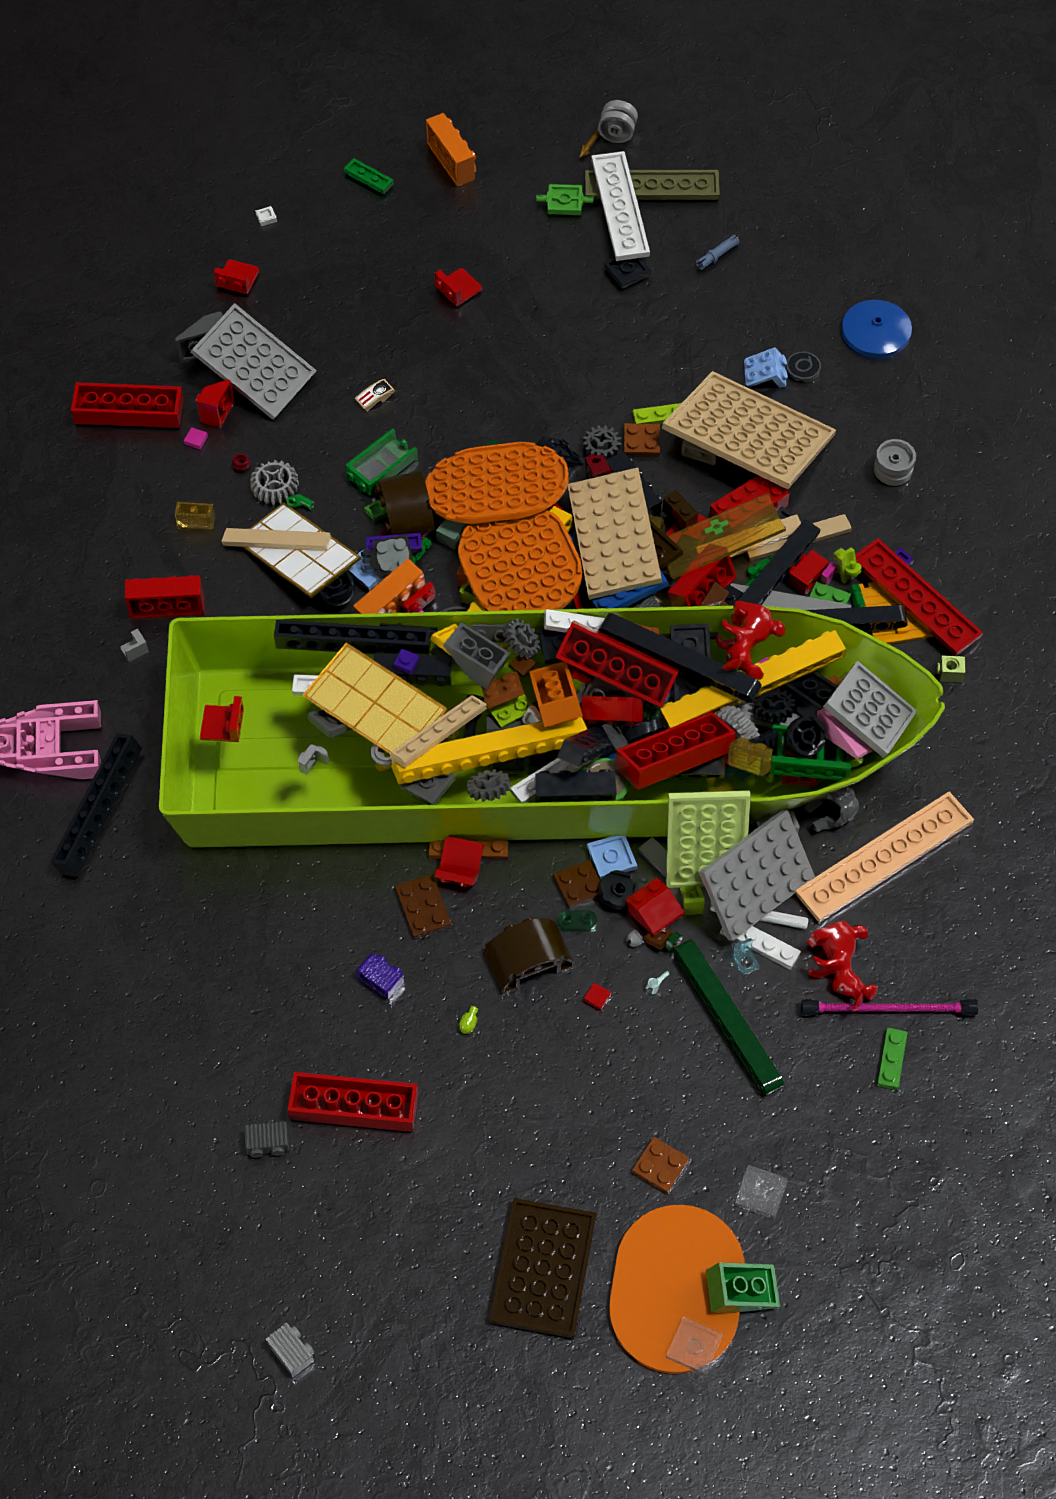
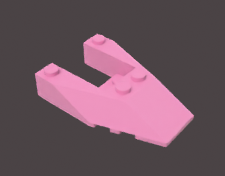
M98 701L36 706V709L26 713L24 711L19 712L15 717L0 719V765L42 774L76 779H93L101 764L98 750L60 753V732L101 728V711Z

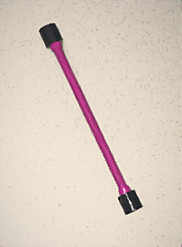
M802 999L801 1001L802 1016L819 1015V1013L828 1010L851 1011L854 1007V1003H847V1005L846 1003H834L833 1005V1003L825 1004L812 999ZM960 1000V1002H955L954 1004L886 1003L885 1005V1003H873L872 1005V1003H863L855 1011L946 1010L960 1012L961 1015L977 1016L978 1000Z

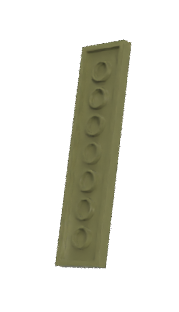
M585 170L586 196H594L593 200H601L594 170ZM629 170L637 200H719L720 197L718 170Z

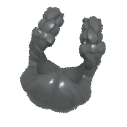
M848 786L804 805V810L810 813L817 809L824 799H830L841 812L840 818L826 816L813 822L812 829L815 832L842 826L847 821L852 820L859 810V803L855 797L854 790Z

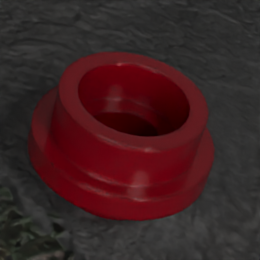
M240 453L234 456L232 465L234 469L243 471L250 466V459L245 454Z

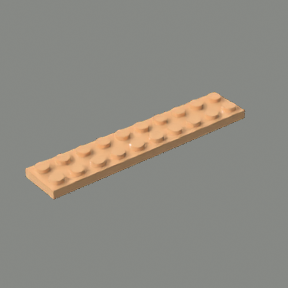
M949 791L795 890V895L820 923L971 825L974 819Z

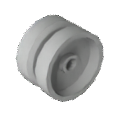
M613 100L606 103L598 124L600 135L614 143L629 141L633 136L638 119L636 109L631 104L621 100Z
M891 439L880 444L874 463L876 477L882 483L892 486L902 485L909 481L913 475L916 461L914 448L908 442L900 439Z

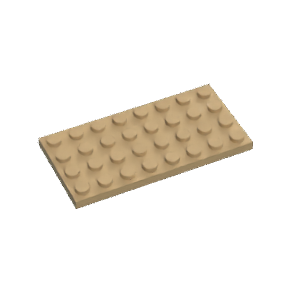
M633 468L568 484L589 600L622 591L634 590V588L642 586L646 587L663 583L639 469Z

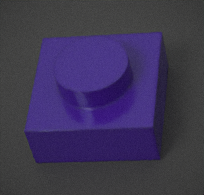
M401 649L393 666L397 670L412 675L420 660L419 655Z

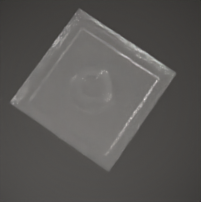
M748 1165L735 1205L775 1219L788 1178Z
M683 1316L666 1358L706 1376L724 1334Z

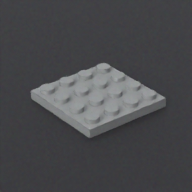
M859 661L852 666L823 706L883 758L890 752L916 714L914 707Z

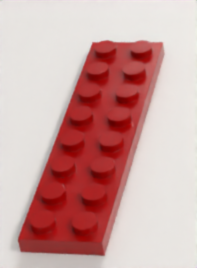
M879 538L855 554L856 562L861 564L862 572L898 605L903 606L909 615L953 655H959L982 637L983 632Z

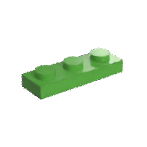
M887 1027L878 1087L898 1091L907 1031Z

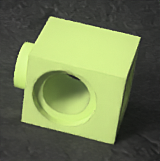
M942 656L940 663H937L936 673L940 674V682L963 683L965 657Z

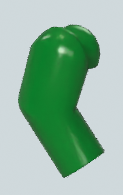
M300 494L288 497L286 500L287 505L291 508L304 506L312 509L314 506V501Z

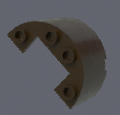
M421 471L377 479L374 490L376 497L379 496L381 507H385L388 521L385 522L387 533L400 535L425 533L435 530L430 499Z
M529 917L523 920L522 923L506 926L503 932L485 944L483 956L501 995L519 989L520 979L551 967L555 968L557 974L575 967V963L556 923L547 918L533 919Z

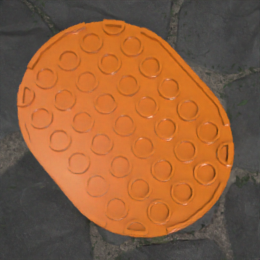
M514 442L458 451L454 456L448 459L444 458L436 464V468L428 474L425 480L432 511L440 517L453 522L474 524L524 518L544 511L555 504L566 491L569 473L565 460L556 454L555 450L547 446H536L535 443Z
M545 509L542 512L524 518L474 523L467 525L461 535V541L458 546L459 560L476 600L486 611L563 609L574 598L580 587L582 566L579 555L563 522L553 512Z
M669 1205L646 1213L636 1220L625 1233L616 1259L610 1296V1320L622 1348L641 1365L666 1374L691 1373L715 1362L731 1344L737 1330L740 1312H711L706 1269L719 1262L745 1263L736 1236L720 1218L698 1207Z

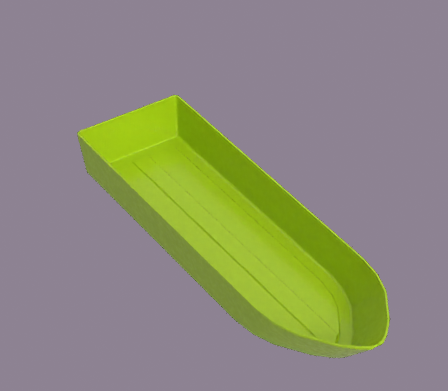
M733 606L555 610L605 618L608 613H613L636 624L660 628L659 635L670 634V625L709 623V632H719L722 639L730 640L736 637L722 627V620L724 619L732 625L731 615L734 614ZM764 606L770 609L772 619L780 621L785 626L786 631L782 637H776L771 634L765 641L756 644L750 652L752 664L758 663L766 657L770 658L773 655H781L787 649L801 646L806 640H814L824 632L836 630L846 648L845 657L815 670L825 678L836 675L842 681L852 666L859 661L916 709V714L884 758L873 750L864 755V760L859 766L853 767L849 777L842 780L817 778V785L813 787L782 784V775L774 774L773 781L769 783L765 777L755 778L754 773L745 780L740 781L735 773L727 778L725 776L724 778L684 780L666 778L639 790L630 783L627 794L619 801L535 803V798L527 803H519L510 791H506L507 795H500V799L495 798L492 801L486 799L482 802V799L476 801L474 797L471 798L467 789L468 780H472L471 776H478V772L483 774L485 770L489 771V765L453 772L455 781L435 805H427L400 789V784L398 785L392 767L382 772L376 769V762L371 756V748L374 743L354 730L329 738L308 721V713L321 708L303 696L293 695L294 675L321 676L340 652L276 649L274 641L276 620L380 626V623H402V625L438 627V631L453 624L458 626L461 622L471 628V625H475V623L504 625V623L507 624L517 618L519 621L523 620L524 624L529 623L530 628L535 629L534 633L539 635L538 628L544 627L545 610L176 618L169 625L159 810L189 847L193 848L435 842L436 840L445 841L447 836L471 841L608 838L611 836H626V838L667 837L669 793L750 791V826L757 821L774 816L783 809L793 810L855 784L913 747L936 724L945 710V704L938 702L939 697L943 695V687L928 670L904 652L842 620L801 609ZM710 640L711 659L725 665L727 663L724 659L726 650L718 647L715 640ZM431 641L430 651L432 650V648H433L434 645H435V643L432 642V641ZM494 642V643H496L497 645H500V646H501V645H504V644H508V643H504V642ZM541 644L539 645L541 649L531 658L536 662V667L533 670L556 664H545ZM513 648L505 649L510 652V655L494 680L503 677L506 673H514L509 668V663L519 653L515 655ZM363 654L372 661L374 660V654ZM452 666L451 686L439 687L437 685L419 686L417 684H409L446 708L447 711L444 714L466 700L467 694L484 697L481 686L470 680L464 671ZM530 673L524 678L519 676L524 694L531 703L537 701ZM572 678L576 694H578L583 682ZM234 696L242 697L244 714L239 742L200 740L205 705L229 706L233 704ZM487 707L481 713L480 719H478L475 736L487 733L486 715H489ZM659 707L658 712L654 715H648L644 711L646 721L650 722L661 718V707ZM754 724L755 727H766V726ZM465 725L440 743L462 739ZM310 744L323 747L328 753V764L326 765L317 760L307 774L300 772L298 765L300 754L305 752ZM832 746V748L825 753L824 760H826V758L833 749H836V746ZM385 752L384 756L387 757L389 753ZM551 752L544 753L547 755V758H551V755H554ZM530 755L528 756V773L508 775L511 783L510 788L538 771L537 767L531 764Z

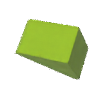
M700 886L679 887L682 909L685 912L683 916L703 914L705 901Z

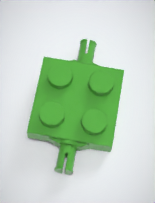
M549 184L547 195H537L536 202H546L548 214L581 215L583 203L593 204L594 196H584L582 185Z

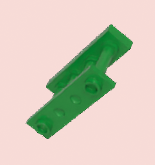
M773 725L772 730H777L778 735L776 737L777 756L772 755L769 774L842 780L849 777L851 763L844 762V750L826 737H824V740H826L825 745L836 746V761L824 760V746L816 754V759H806L803 755L797 754V758L785 757V735L788 726Z

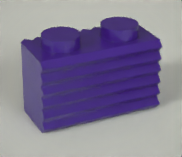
M371 953L357 969V977L387 999H390L404 983L401 969L387 964V960L381 955L377 956Z

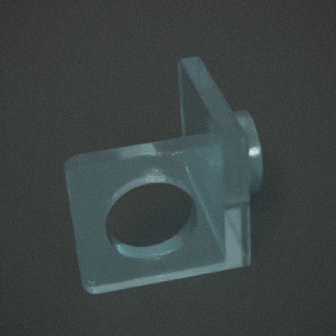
M752 938L740 941L733 946L732 958L742 975L755 971L760 967L751 951ZM744 958H748L752 961L753 965L745 968L741 965V961Z

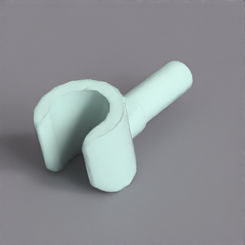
M664 972L657 979L650 978L646 989L653 988L652 994H656L660 983L669 976V972Z

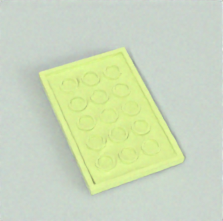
M750 791L669 793L666 886L668 888L695 885L705 887L699 871L748 835Z

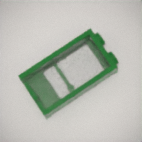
M392 428L345 465L346 476L351 482L354 481L361 491L367 492L372 496L373 492H375L374 486L377 484V479L395 476L413 461L418 460L417 448L414 447L409 450L407 441L402 439L399 442L396 439L395 430Z

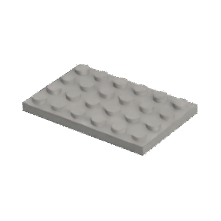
M235 303L191 351L195 357L222 379L231 380L233 388L273 420L317 371Z
M784 809L699 871L726 937L731 941L735 940L796 893L795 890L815 878L789 812Z

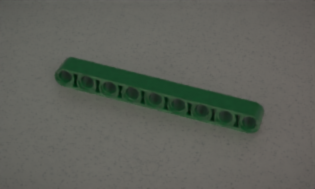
M689 939L674 947L675 957L764 1095H768L783 1087L784 1081L696 943Z

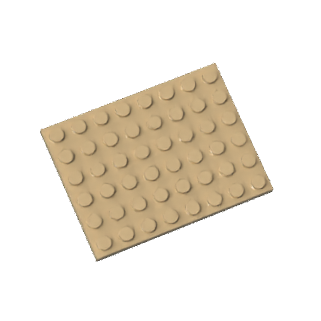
M713 371L662 425V429L681 437L786 489L792 486L836 433V429Z

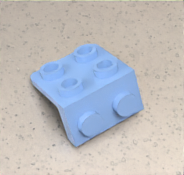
M774 347L744 360L745 385L752 387L772 379L779 388L785 387L786 378L788 377L785 370V365L787 364L785 356L781 355Z

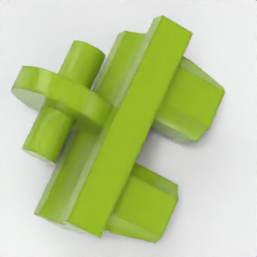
M850 547L848 550L840 548L834 552V559L838 561L836 572L840 574L841 582L847 583L850 577L855 578L861 573L862 567L861 564L856 562L855 550Z

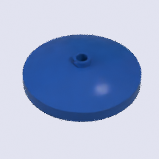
M867 300L857 303L847 311L842 323V335L847 345L855 352L871 358H886L898 354L909 343L912 332V325L908 315L897 305L883 300Z

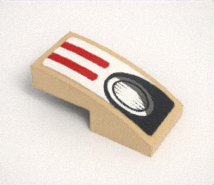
M382 379L369 386L356 396L355 399L368 412L379 401L383 403L395 390L385 379Z

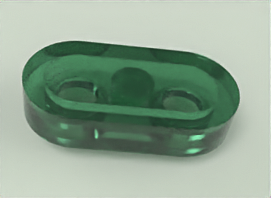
M565 910L558 915L557 924L562 931L589 932L596 928L597 916L590 910ZM568 917L571 920L565 921L564 918ZM589 917L591 920L585 921L584 918Z

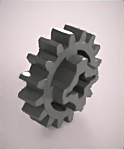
M598 425L596 430L592 427L591 432L586 431V436L583 437V449H586V455L601 454L606 460L607 457L611 458L614 454H619V450H621V437H619V432L614 433V428L608 430L606 425L604 428Z
M516 618L507 623L503 628L505 631L503 636L507 638L505 643L510 644L509 649L513 648L515 655L519 653L521 658L525 656L526 659L535 656L541 649L539 646L541 642L537 640L539 635L534 633L535 629H531L529 623L524 624L523 620L519 621Z
M496 769L492 772L485 770L483 774L478 772V776H471L472 780H468V794H470L471 798L474 797L476 801L482 799V802L486 799L489 801L495 798L500 799V795H507L506 791H510L511 783L508 774H503V771L497 773Z

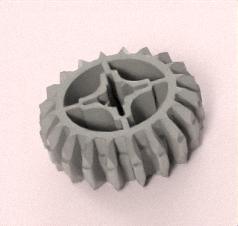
M276 460L273 463L267 461L265 465L261 463L260 468L255 467V472H252V478H250L252 493L260 502L265 501L266 505L269 502H272L273 505L275 502L282 504L283 500L286 501L288 497L294 496V493H297L299 485L298 474L295 472L294 467H290L289 463L284 465L283 461L279 463Z
M728 705L719 710L716 715L736 732L733 752L738 754L743 751L744 753L750 752L748 740L760 736L757 732L758 729L754 726L755 723L750 720V717L745 712H741L740 708Z

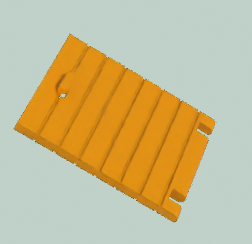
M868 582V588H864L863 584H858L864 597L865 607L898 605L874 582ZM906 611L907 627L889 631H871L873 637L889 645L933 637Z

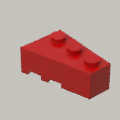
M582 696V719L587 720V724H599V720L606 721L607 725H617V721H624V725L636 726V722L643 721L644 699Z

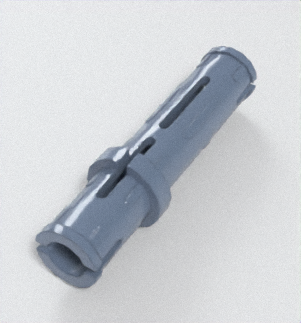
M732 235L713 250H708L706 255L696 261L697 267L701 266L699 269L703 270L709 264L715 263L719 257L739 244L738 237L735 238L736 235Z

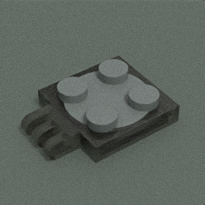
M408 534L372 540L373 550L361 552V556L369 555V558L362 559L363 564L370 563V565L363 567L364 571L377 569L378 578L388 576L408 558L413 562Z

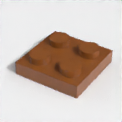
M624 423L625 454L636 457H660V424Z
M517 671L506 673L503 677L493 680L487 689L481 687L488 709L524 695Z
M653 1137L634 1166L632 1173L669 1194L690 1158Z

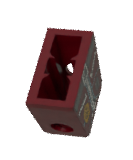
M590 454L586 457L587 479L611 474V469L603 455Z

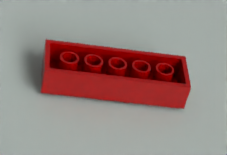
M76 383L71 413L74 424L180 428L184 397L182 387Z
M575 620L572 621L556 655V658L661 708L679 673L678 669Z
M709 712L616 749L615 769L639 790L734 751L736 732L716 714Z
M294 1072L288 1105L289 1119L413 1132L419 1094L418 1084Z

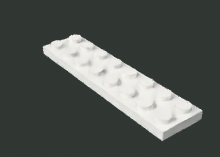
M625 152L592 155V165L616 261L649 257L650 250Z

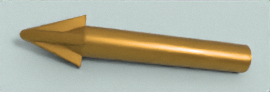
M598 128L587 143L582 145L580 158L590 153V148L600 136Z

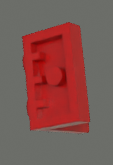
M234 696L233 704L229 706L205 705L200 740L239 742L244 714L242 697Z

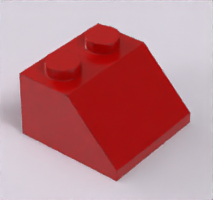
M227 379L204 387L201 394L197 395L196 404L198 405L201 423L221 428L235 403L231 380Z
M655 878L626 899L629 914L653 936L685 914L671 890L658 878Z

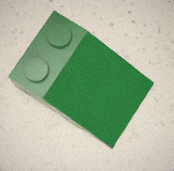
M719 1262L706 1269L712 1313H735L780 1307L773 1264Z

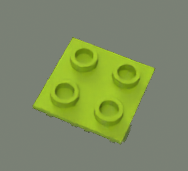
M524 694L491 707L487 711L489 715H493L502 728L523 717L529 706L533 705Z

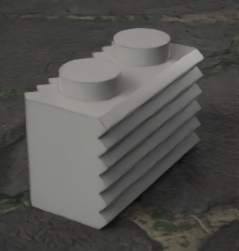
M285 1323L267 1337L266 1341L284 1367L294 1377L314 1362L312 1356L314 1351L307 1342L305 1344L299 1339L301 1334L295 1326L290 1327L288 1323Z

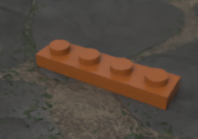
M436 840L435 842H430L429 859L442 858L444 841ZM508 840L476 841L484 845L481 860H508Z

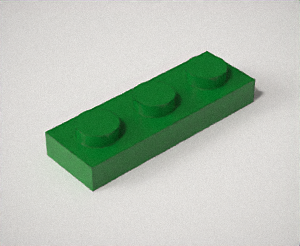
M355 158L344 167L345 174L382 194H385L394 185L393 179Z

